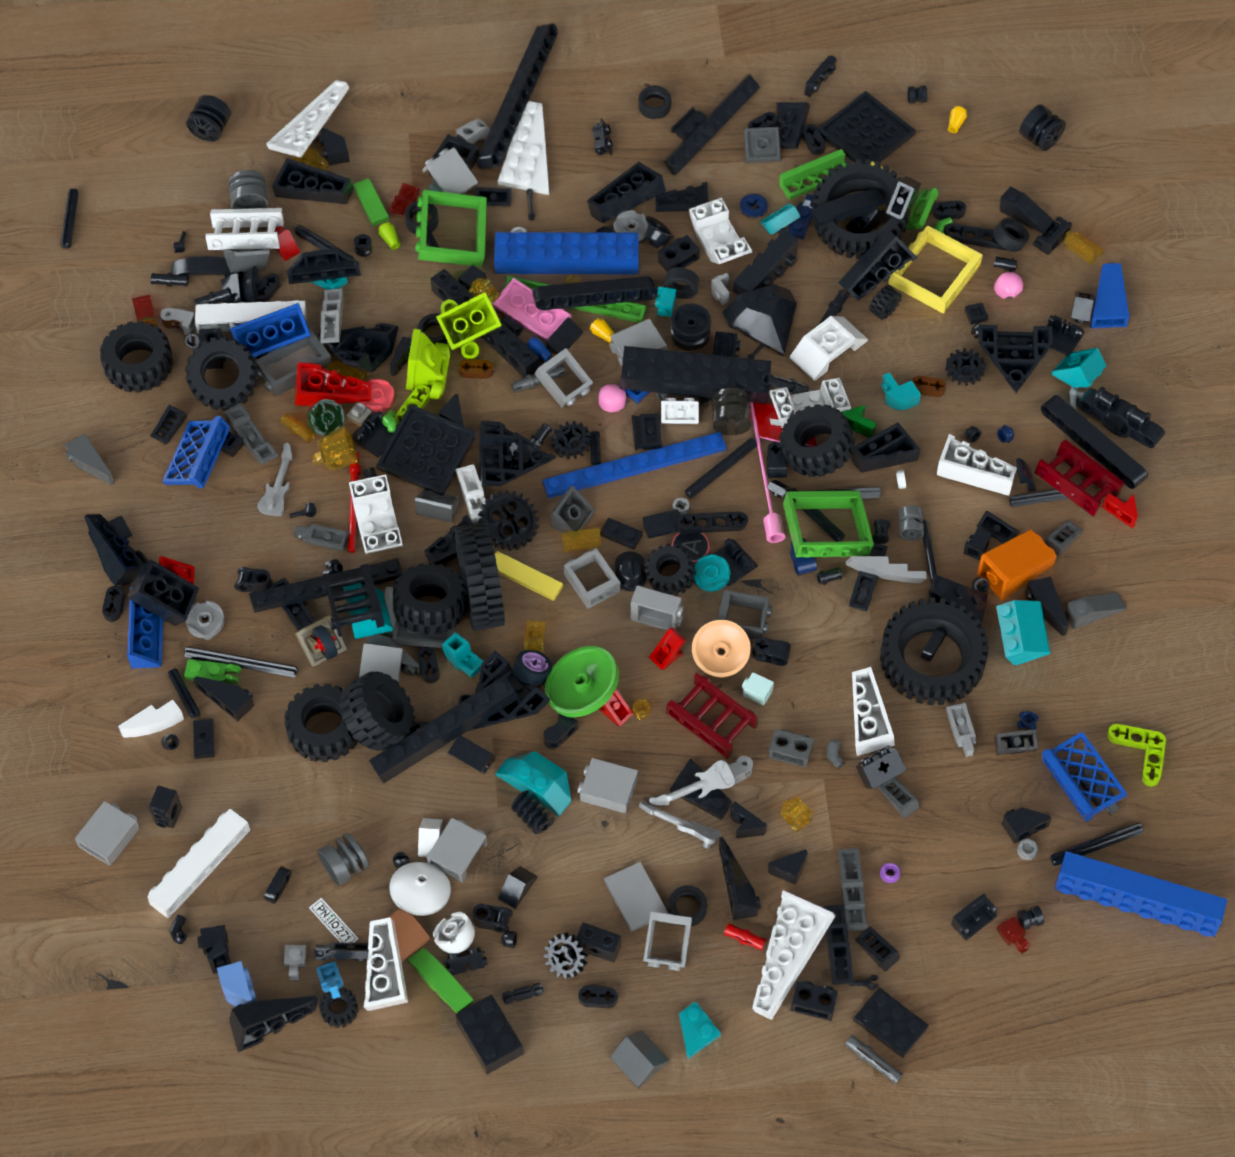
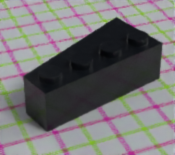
M637 162L587 200L591 217L601 223H605L620 213L656 197L666 191L663 177L646 165Z
M781 228L778 231L779 236L776 240L771 239L767 243L768 247L763 254L759 252L753 261V265H748L733 281V292L739 296L740 294L772 285L777 278L782 277L789 267H793L797 262L798 239Z
M886 229L838 284L859 301L874 290L881 281L888 280L892 273L897 270L900 271L905 267L906 263L910 260L914 261L918 257L896 235Z

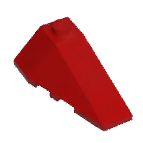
M297 362L295 405L314 407L371 401V383L351 376L340 375L335 370L323 369L318 364Z

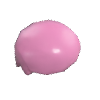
M1005 272L995 281L994 290L1003 299L1010 296L1015 298L1023 291L1024 284L1018 274Z
M607 384L601 388L598 404L604 411L610 413L618 412L624 408L626 401L624 389H620V386L616 384Z

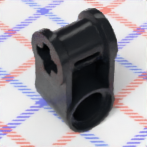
M772 442L768 445L767 449L768 479L787 478L785 455L780 443Z
M241 567L237 571L238 580L234 588L240 592H257L269 589L268 586L272 585L273 582L270 573L265 569Z
M760 637L754 642L752 656L757 661L785 666L788 664L791 645L786 641Z
M478 904L473 909V923L478 928L505 933L509 931L508 924L513 911L506 907ZM480 913H484L487 915V917L478 918L477 915Z

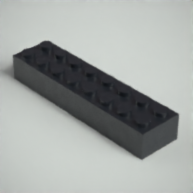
M624 346L620 389L767 404L770 385L762 383V376L766 373L771 374V361Z

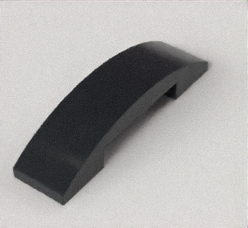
M197 256L172 262L171 273L173 275H224L226 278L233 274L230 273L224 257ZM238 272L239 279H241L243 272Z

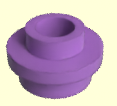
M887 863L882 866L880 870L882 880L887 883H894L900 878L901 872L897 865ZM887 872H892L894 875L888 876Z

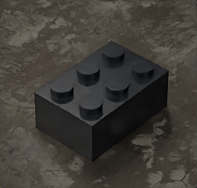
M150 560L140 566L127 598L172 625L177 626L187 620L199 588L157 562Z
M492 994L455 1014L458 1027L487 1075L524 1055L523 1045Z

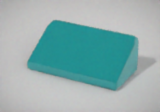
M788 203L761 220L760 223L772 235L797 220L800 215L796 207Z

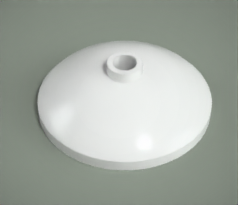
M413 862L403 865L395 871L390 881L389 890L392 900L400 909L413 915L423 916L436 913L447 904L451 893V886L445 873L438 867L429 863Z

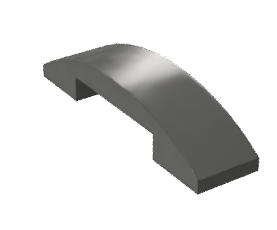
M241 403L224 411L237 435L243 438L244 445L261 465L278 457L270 443L266 442L253 424L250 415Z

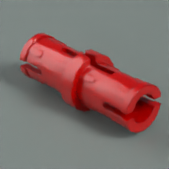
M728 923L724 932L725 936L740 941V944L752 946L762 951L767 940L751 933L748 929L744 930L731 923Z

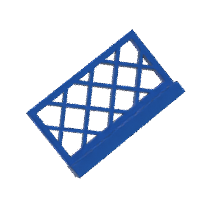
M215 416L214 420L189 421L162 481L165 485L205 487L230 430V426L221 416ZM194 427H199L198 430L191 434ZM203 434L201 438L196 441L194 440L197 436ZM192 441V444L185 448L186 444ZM196 449V452L188 457L187 454ZM185 456L186 459L178 464L179 460ZM187 464L190 465V466H189L188 468H186L184 471H181V470H180V469H182L184 466H186ZM176 472L179 473V474H178L177 476H175L174 478H171L172 475L175 474Z
M1083 732L1051 750L1048 748L1042 752V761L1085 822L1092 820L1094 815L1127 796L1126 791ZM1082 739L1085 743V749H1074V743ZM1061 750L1069 752L1068 759H1059L1056 753ZM1071 754H1082V762L1070 761ZM1086 755L1095 757L1097 760L1095 766L1084 764ZM1069 765L1080 767L1078 776L1069 774ZM1083 768L1094 770L1093 779L1081 777ZM1097 771L1105 772L1108 775L1107 782L1095 780ZM1080 781L1091 783L1090 792L1079 788ZM1094 784L1105 786L1104 795L1092 792ZM1108 787L1117 788L1120 792L1115 797L1106 795ZM1091 797L1103 799L1102 804L1093 808L1090 803Z

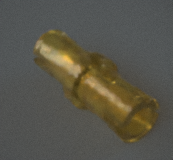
M288 413L281 417L280 422L291 429L294 435H299L307 443L311 442L309 438L312 440L315 438V433L306 428L303 422L297 421Z

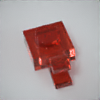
M1015 917L997 926L996 930L1008 946L1014 943L1021 954L1029 950L1028 946L1030 944L1024 938L1026 932Z

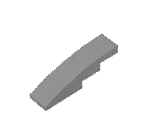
M343 289L325 290L323 311H321V344L340 341L343 319Z
M888 556L850 557L846 561L847 566L858 571L877 575L882 579L908 583H922L927 579L926 571H908L907 564H889Z

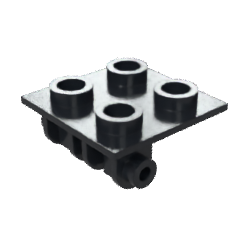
M1050 315L1049 323L1047 324V326H1052L1053 344L1050 348L1070 356L1085 332L1081 329V326H1077L1072 322L1066 324V319L1062 322L1063 319L1057 317V315Z
M380 411L374 412L351 436L353 441L376 457H379L384 452L394 432H389L382 423L383 414Z
M730 538L725 540L723 548L714 553V555L723 557L730 566L731 576L727 583L728 587L758 567L756 562L734 539Z

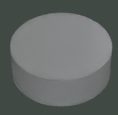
M1023 839L1019 842L1017 853L1020 858L1032 860L1036 857L1038 845L1035 841Z

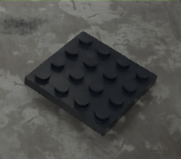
M867 91L863 92L817 128L826 141L838 150L842 149L845 156L855 164L857 159H861V164H865L866 160H871L874 163L876 161L882 162L916 133L913 127Z
M410 404L376 467L378 470L444 496L456 474V469L460 467L477 433L472 429Z

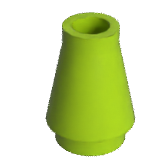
M390 222L384 223L378 228L380 237L392 250L397 249L401 245L395 227Z

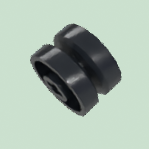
M694 303L679 306L671 317V339L674 344L680 349L694 351L703 348L708 343L711 335V316L707 309Z

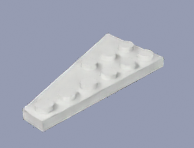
M528 101L513 135L498 179V185L526 191L531 188L533 192L549 195L542 103Z

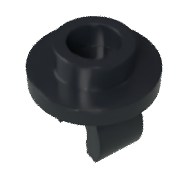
M333 559L324 564L329 570L323 571L322 574L326 573L329 575L342 572L343 566L339 560Z

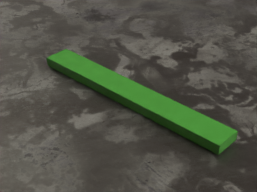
M508 276L503 290L513 278L532 290L549 284ZM625 302L573 307L572 309L641 323L644 320L647 306Z

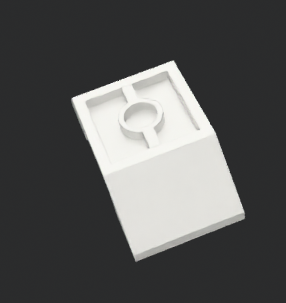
M722 198L689 209L696 236L711 262L721 264L752 252L744 237L739 238L730 223L729 210Z
M830 316L802 338L790 355V359L816 381L828 372L829 363L850 347L854 351L857 350L868 339L844 317Z
M840 378L822 381L820 390L790 395L787 387L769 390L779 421L783 424H787L788 418L794 416L796 411H802L807 406L814 407L815 404H821V406L829 405L832 408L839 409L840 412L851 409Z
M386 474L349 482L365 554L403 546Z

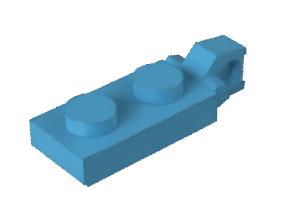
M333 961L316 967L323 991L325 993L330 991L333 999L340 997L338 988L343 987V982L336 962Z

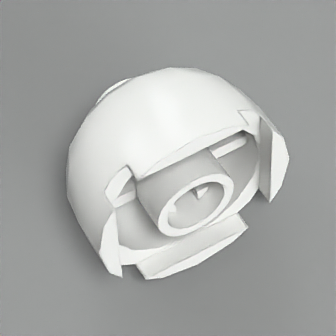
M462 912L451 914L452 918L448 920L445 918L441 920L433 932L434 942L445 952L456 954L466 951L475 937L474 926L467 915Z

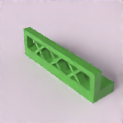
M840 149L780 174L779 186L789 200L817 189L818 182L822 183V179L818 178L819 175H829L828 171L832 168H837L839 164H842L843 168L846 167L844 162L845 153ZM806 180L814 181L810 186L803 184ZM793 186L797 187L798 190L790 193L788 188Z

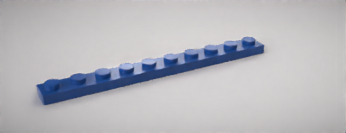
M721 432L550 477L543 479L542 482L549 499L564 495L572 485L577 491L723 452L726 451V445Z

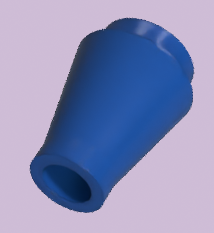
M532 337L526 344L545 362L549 361L553 355L539 338Z

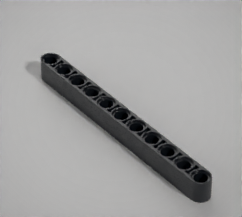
M553 23L537 26L478 156V166L482 170L499 167L557 38L558 29Z

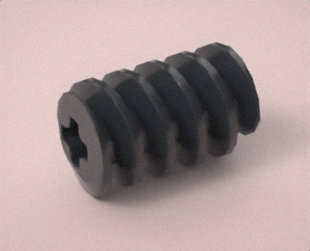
M523 791L515 798L511 809L513 812H516L519 818H522L521 820L524 823H527V827L532 829L534 834H540L551 827L555 822V818L547 819L550 813H543L544 806L537 808L539 801L532 803L534 796L530 795L527 797L529 791Z

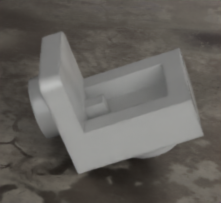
M727 273L716 276L712 279L711 284L713 297L715 300H719L722 306L729 303V291L726 289V286L729 285V275Z

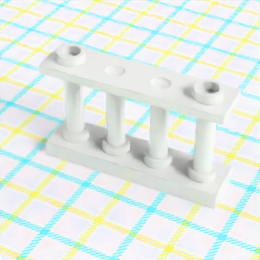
M282 208L211 209L210 215L215 231L214 233L206 234L208 250L279 249L278 234L275 232V227H283L284 225ZM240 227H250V232L239 233ZM258 227H268L267 232H257ZM222 228H233L232 233H222Z

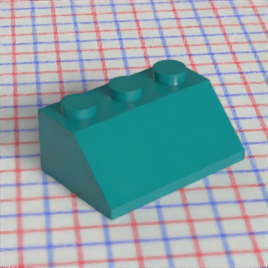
M359 583L343 587L345 592L362 588V585ZM375 588L385 626L377 628L375 620L371 621V619L353 623L351 625L355 639L393 631L383 591ZM362 595L346 599V604L366 600V597ZM366 607L348 612L349 616L369 612L370 609Z
M1013 600L996 606L1005 656L1012 664L1017 666L1051 654L1040 601Z

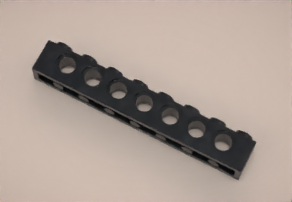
M445 269L430 278L432 292L443 302L445 300H454L460 305L475 298ZM502 322L501 327L481 336L524 378L528 374H535L540 367L539 357Z

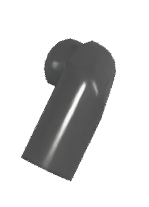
M831 740L827 744L826 756L837 769H840L845 764L838 756L841 742L839 740Z

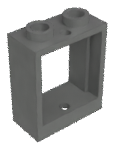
M724 590L718 620H727L730 605L762 610L759 628L745 625L739 626L746 632L748 638L757 639L763 637V633L767 634L769 626L766 618L771 617L772 606L769 605L770 598Z

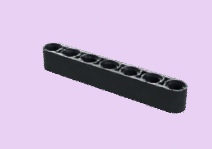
M644 276L539 286L532 291V296L537 309L551 310L647 301L657 296V289L653 279Z
M1054 395L1041 405V412L1047 419L1108 471L1125 482L1124 484L1127 487L1135 489L1148 477L1147 471L1061 397Z

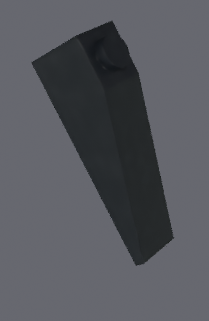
M86 514L84 518L104 572L114 586L132 583L140 566L148 562L147 558L140 550L135 551L129 545L130 541L127 538L123 539L116 533V528L101 514Z
M719 837V851L732 918L736 920L756 917L758 909H761L759 896L755 897L754 889L725 839Z
M316 996L252 1001L235 1006L231 1009L229 1022L238 1052L263 1042L262 1038L271 1032L277 1034L286 1023L294 1024L313 1013L316 1009L318 998Z

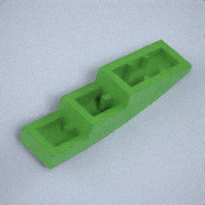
M424 947L407 959L432 991L434 990L456 1014L474 1003L471 996Z

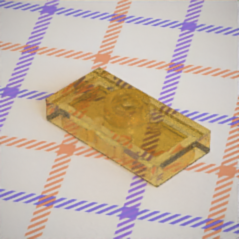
M599 527L561 533L564 552L602 546Z

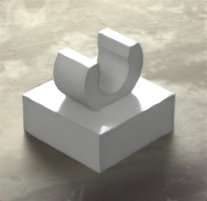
M359 402L354 405L346 417L347 420L361 427L373 413L372 410Z

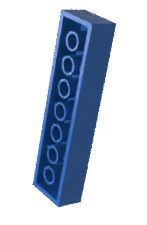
M495 232V274L638 275L639 233Z
M1067 851L1055 885V889L1063 894H1073L1083 900H1093L1103 906H1113L1123 912L1139 914L1143 918L1157 919L1163 924L1177 925L1183 930L1197 931L1207 937H1215L1223 921L1228 900Z

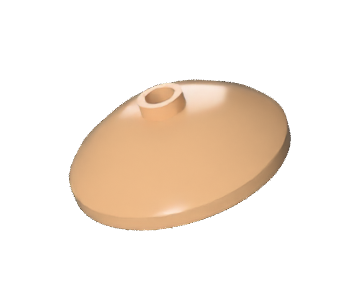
M715 620L702 626L696 633L692 642V655L695 663L704 673L718 678L729 677L741 671L748 662L750 641L746 632L736 623L728 620ZM723 649L725 653L720 655L718 650Z

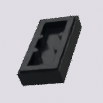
M213 719L193 720L194 758L215 757Z

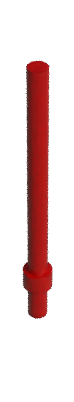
M356 451L357 463H355L353 457V462L349 466L351 482L358 481V475L361 472L359 452ZM350 491L348 552L355 553L357 518Z

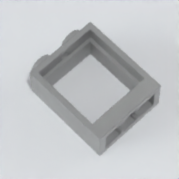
M566 348L540 366L535 372V376L561 408L566 405L570 407L577 401L576 398L581 395L583 397L588 394L593 384V381ZM564 361L583 383L582 386L568 396L563 394L548 375L549 372Z
M597 548L585 552L577 559L569 560L564 565L565 577L587 609L620 592V581ZM596 561L609 581L587 592L574 572Z
M636 586L631 600V620L663 630H668L669 628L676 630L677 626L680 627L682 624L684 606H681V598Z
M651 912L643 960L648 962L647 966L660 968V964L668 965V969L680 971L681 967L685 968L692 918ZM656 921L686 926L681 961L650 957Z

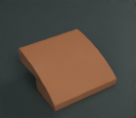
M399 908L389 916L395 924L402 963L431 939L412 914Z

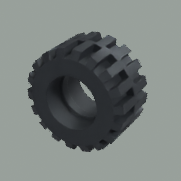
M666 544V547L658 546L659 549L651 551L652 556L648 555V562H645V572L649 583L655 591L679 596L678 593H685V589H690L692 586L691 582L695 580L696 570L692 558L685 548H679L677 544H674L673 547L670 544ZM676 564L680 566L679 571L672 576L661 575L662 569L667 565Z

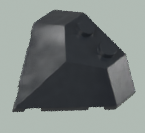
M772 284L740 294L723 310V314L731 328L743 331L749 338L768 348L772 347L778 351V354L784 356L797 303L789 289Z
M380 323L376 324L374 328L365 329V326L341 330L339 342L325 344L344 364L357 370L374 372L392 354L398 326Z
M979 324L978 326L979 344L1017 394L1052 346V326H1034L1032 332L997 331V325Z
M481 421L479 480L483 486L501 487L556 459V456L542 451L540 446L519 433L511 432L501 422Z
M495 650L481 664L480 677L475 694L505 675L513 687L518 700L468 731L536 715L551 700L537 687L534 688L520 681L515 676L509 662Z

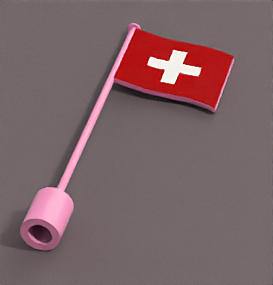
M748 402L750 403L770 512L763 519L766 538L770 543H778L783 541L786 536L782 516L773 513L770 492L767 489L768 481L760 438L780 442V433L784 424L779 421L773 404ZM815 436L805 445L816 447Z

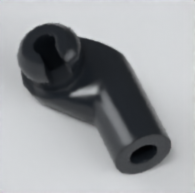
M182 915L176 916L169 930L173 941L177 944H183L187 939L186 933L182 930L186 918Z

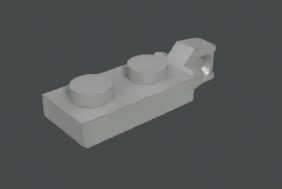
M960 703L946 706L945 710L958 748L963 747L966 757L974 756L973 744H976V735L966 704Z

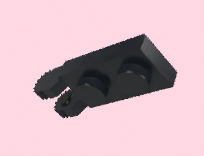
M828 56L808 79L805 85V96L810 98L814 92L816 93L819 90L821 83L825 82L829 75L834 73L837 62L835 56Z

